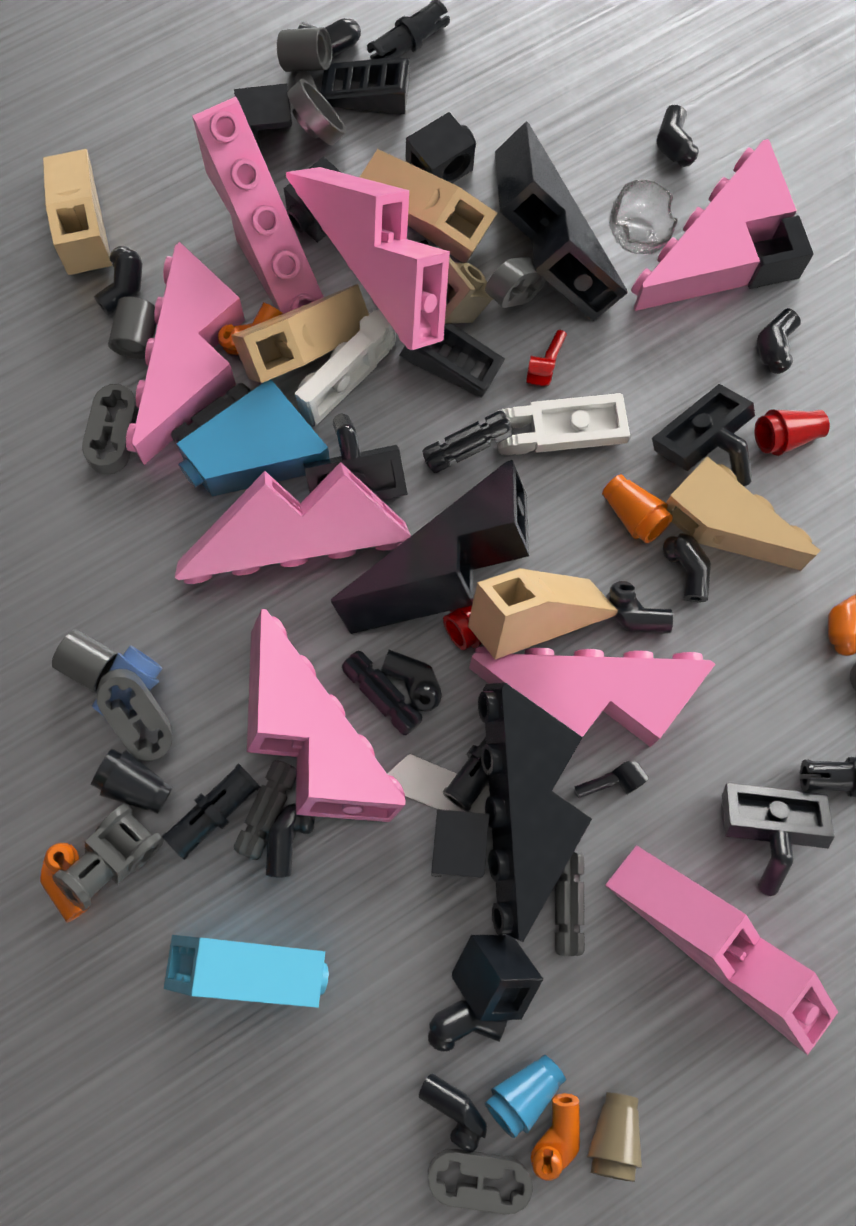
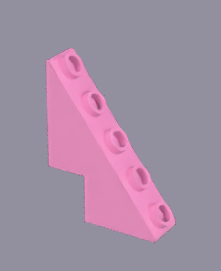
M233 97L193 115L206 173L231 215L236 241L274 307L284 314L323 298L238 99Z
M769 139L763 140L755 150L750 147L745 150L734 167L733 171L736 173L730 180L723 177L718 182L708 199L711 203L705 210L700 207L696 208L683 228L685 233L679 241L674 237L668 241L658 256L657 261L660 263L653 271L646 268L640 274L631 289V292L638 296L634 305L635 311L748 286L760 262L753 243L772 239L781 220L794 216L797 211Z
M321 167L286 172V178L295 189L297 195L303 200L320 224L322 230L330 238L348 267L354 272L371 296L374 304L383 313L407 349L415 350L443 341L450 251L407 239L409 190Z
M180 242L175 245L173 257L167 256L165 259L163 270L164 283L166 284L164 297L157 298L154 310V319L157 325L155 338L148 339L145 350V362L148 366L145 380L138 382L136 389V406L139 408L136 423H130L126 435L127 450L136 452L144 465L173 441L171 436L173 430L184 422L190 425L192 423L191 417L220 396L223 397L227 391L236 385L230 363L214 347L219 344L218 333L223 326L227 324L238 326L245 322L240 298Z
M341 462L301 503L264 471L178 560L175 578L183 580L186 584H197L211 579L212 574L232 571V574L237 576L249 575L261 569L260 566L280 563L282 567H295L308 562V558L328 555L332 559H341L354 555L357 549L374 546L377 550H393L402 544L403 541L410 538L411 535L406 522Z
M261 609L251 631L247 752L297 757L296 815L391 822L405 806V793L401 784L382 768L375 758L374 749L370 742L364 736L357 734L346 719L345 711L340 701L335 696L327 693L316 678V672L312 663L305 656L299 655L288 640L286 629L281 621L271 616L266 609Z
M482 646L475 649V653L471 657L469 669L488 684L507 683L582 737L603 711L651 747L662 737L715 666V663L711 660H703V655L695 652L677 653L672 656V659L653 658V653L649 651L625 652L623 657H604V652L601 650L583 649L575 651L574 656L554 655V650L549 648H529L524 651V654H509L495 660L488 650Z
M635 846L605 884L609 890L805 1054L808 1055L838 1014L836 1007L814 971L762 939L745 913L639 846Z

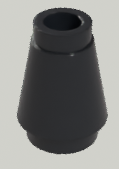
M111 749L100 764L91 782L92 786L101 790L100 796L127 803L147 811L150 810L156 814L160 812L173 789L172 786L165 783L163 779L127 750L121 754Z

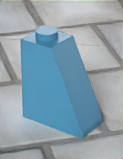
M271 379L256 387L176 443L183 458V461L178 464L179 468L195 488L202 483L212 497L248 489L264 471L277 482L306 476L303 464L330 459L327 445Z

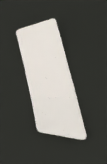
M412 754L407 755L387 773L401 784L406 797L436 809L466 812L453 804L443 794V790L449 786L457 773ZM489 786L484 788L472 804L469 812L485 814V801L490 796Z

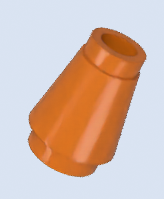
M622 474L614 477L603 489L602 496L608 500V503L633 539L640 538L643 542L650 543L666 530L673 519V515L667 510L668 504L632 481L627 480Z

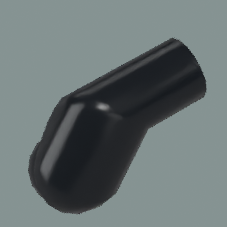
M339 19L325 27L331 39L332 57L353 47L361 36L360 26L354 19ZM301 22L298 29L316 28V26Z
M670 105L666 109L657 135V146L671 161H677L680 166L687 167L695 162L699 150L692 143V138L682 129L687 116L686 110L679 105Z
M118 246L111 252L109 259L114 267V282L94 296L98 305L107 315L116 310L117 302L120 298L134 297L141 289L143 263L139 254L127 246Z
M789 308L784 309L759 333L757 338L760 359L763 364H768L770 372L775 374L787 371L793 363V358L789 354L790 346L787 337L800 326L801 320L798 314Z
M680 533L678 537L669 536L663 543V554L671 562L680 561L686 570L683 598L690 602H706L709 594L711 570L709 558L693 536L685 533Z
M618 581L610 587V592L606 595V598L618 610L614 617L627 631L645 633L672 632L673 612L671 609L644 608L636 598L635 587L629 582Z
M388 650L381 672L403 680L410 700L416 709L423 712L435 709L441 702L442 693L433 668L425 662Z
M296 803L290 804L283 809L268 832L267 876L276 878L291 876L293 840L296 832L309 834L314 829L315 816L296 815Z
M461 1000L435 1014L429 1023L428 1041L434 1049L441 1052L452 1050L456 1041L471 1032L500 1042L507 1020L480 1022L468 1002Z
M433 1073L430 1074L420 1089L419 1099L456 1121L457 1125L450 1134L451 1142L469 1153L474 1152L479 1145L480 1138L486 1137V1121L467 1094Z

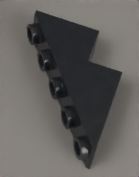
M526 121L495 151L500 212L531 239L535 271L594 321L628 293L627 288L532 127Z
M513 460L506 461L331 599L332 605L350 634L472 606L473 570L529 557L527 493Z
M507 683L486 684L483 691L479 694L478 712L480 719L485 723L486 744L482 747L481 761L483 770L489 778L490 796L485 801V814H489V827L492 828L493 849L490 850L488 856L489 871L492 879L496 882L497 902L492 907V922L498 935L505 934L524 942L592 820L591 817L552 791L583 737Z

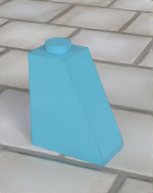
M172 935L163 989L196 997L319 1008L320 995H323L327 988L329 976L328 966L324 962L326 951Z

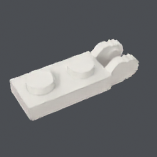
M379 308L378 310L373 309V312H369V316H365L359 321L360 331L348 342L339 344L331 354L330 359L316 373L308 374L301 381L298 390L295 392V397L301 416L310 425L316 426L377 367V364L395 346L396 339L394 331H392L393 328Z
M621 393L531 402L529 406L498 410L503 411L508 416L513 428H521L531 423L532 433L512 435L497 443L499 454L501 453V455L505 456L526 454L535 450V453L626 444L630 439L625 403Z

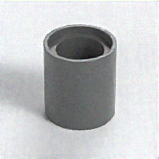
M316 27L281 30L277 37V56L281 68L285 72L329 69L332 61V44L327 29Z
M137 297L120 298L117 302L109 337V348L124 357L144 359L147 341L149 338H154L155 305Z
M73 630L58 645L52 658V668L97 693L101 678L109 672L118 653L86 634Z

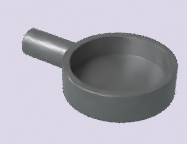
M301 71L296 75V84L287 92L288 98L294 107L292 113L297 122L314 139L320 137L327 144L334 145L346 134L345 125L330 103L317 90L311 74L307 71Z

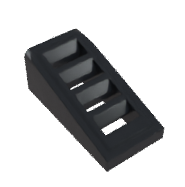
M393 57L331 63L329 69L324 70L321 94L332 107L405 114L410 81V58ZM335 80H343L342 90H334ZM352 81L360 82L359 88L351 89ZM369 83H374V84H376V87H368V86H369Z
M452 323L444 325L443 341L433 344L431 348L425 346L410 350L404 346L399 356L415 366L481 398L486 393L505 360L504 357ZM444 344L452 347L446 358L439 354ZM461 352L468 355L462 368L454 364ZM478 360L485 363L476 378L470 372Z

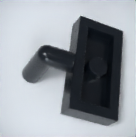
M718 384L652 437L654 451L682 469L689 471L709 453L719 447L729 453L731 471L736 475L738 482L743 486H747L752 482L748 445L744 439L734 433L755 417L754 403L727 387Z
M343 413L336 415L333 419V427L337 434L341 456L303 464L309 493L341 462L381 500L408 495L399 447L392 445L360 452L355 427L350 417Z
M726 783L722 793L725 837L770 842L771 858L758 883L759 890L763 894L774 896L778 893L793 864L792 844L827 849L830 847L835 836L827 794Z

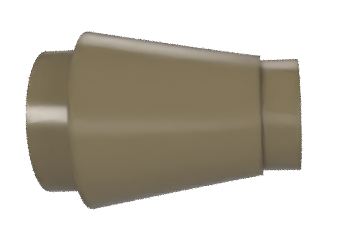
M606 1092L605 1103L602 1106L587 1157L592 1159L590 1173L635 1182L636 1168H642L639 1110H637L638 1098Z

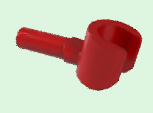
M556 331L545 353V358L530 356L526 383L540 386H549L551 384L557 355L567 336L565 331Z

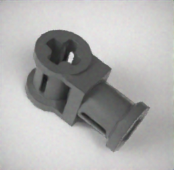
M127 803L112 811L85 841V854L66 871L58 870L52 876L53 881L61 892L83 911L92 904L90 898L109 880L112 879L118 885L130 873H134L144 866L164 842L163 837L159 833L152 835L132 816L133 808Z

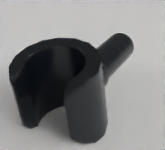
M626 761L612 772L605 774V776L574 786L578 798L609 788L618 782L628 795L646 783L649 777L638 762Z

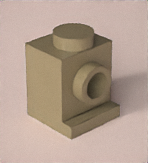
M450 256L447 283V298L450 302H446L445 324L473 323L493 298L485 292L487 281L478 268L470 263H454Z

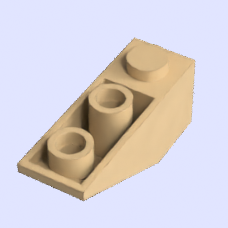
M82 149L43 157L45 206L52 241L67 274L72 275L113 266L109 259L110 251L88 150Z
M379 149L376 150L360 175V178L409 190L408 226L441 249L450 251V255L462 263L468 262L497 215V212L459 186Z
M355 284L232 334L231 337L248 379L263 383L306 365L334 350L339 344L348 342L360 331L359 321L363 317L369 316L359 285Z
M708 456L670 495L666 502L668 504L667 510L673 515L671 522L685 534L693 536L698 544L797 570H802L821 551L812 544L810 536L804 530L788 524L775 513L773 506L767 499L757 494L753 495L738 482L736 475L723 464H716Z
M519 568L477 582L468 627L496 660L616 616L618 610L590 579Z

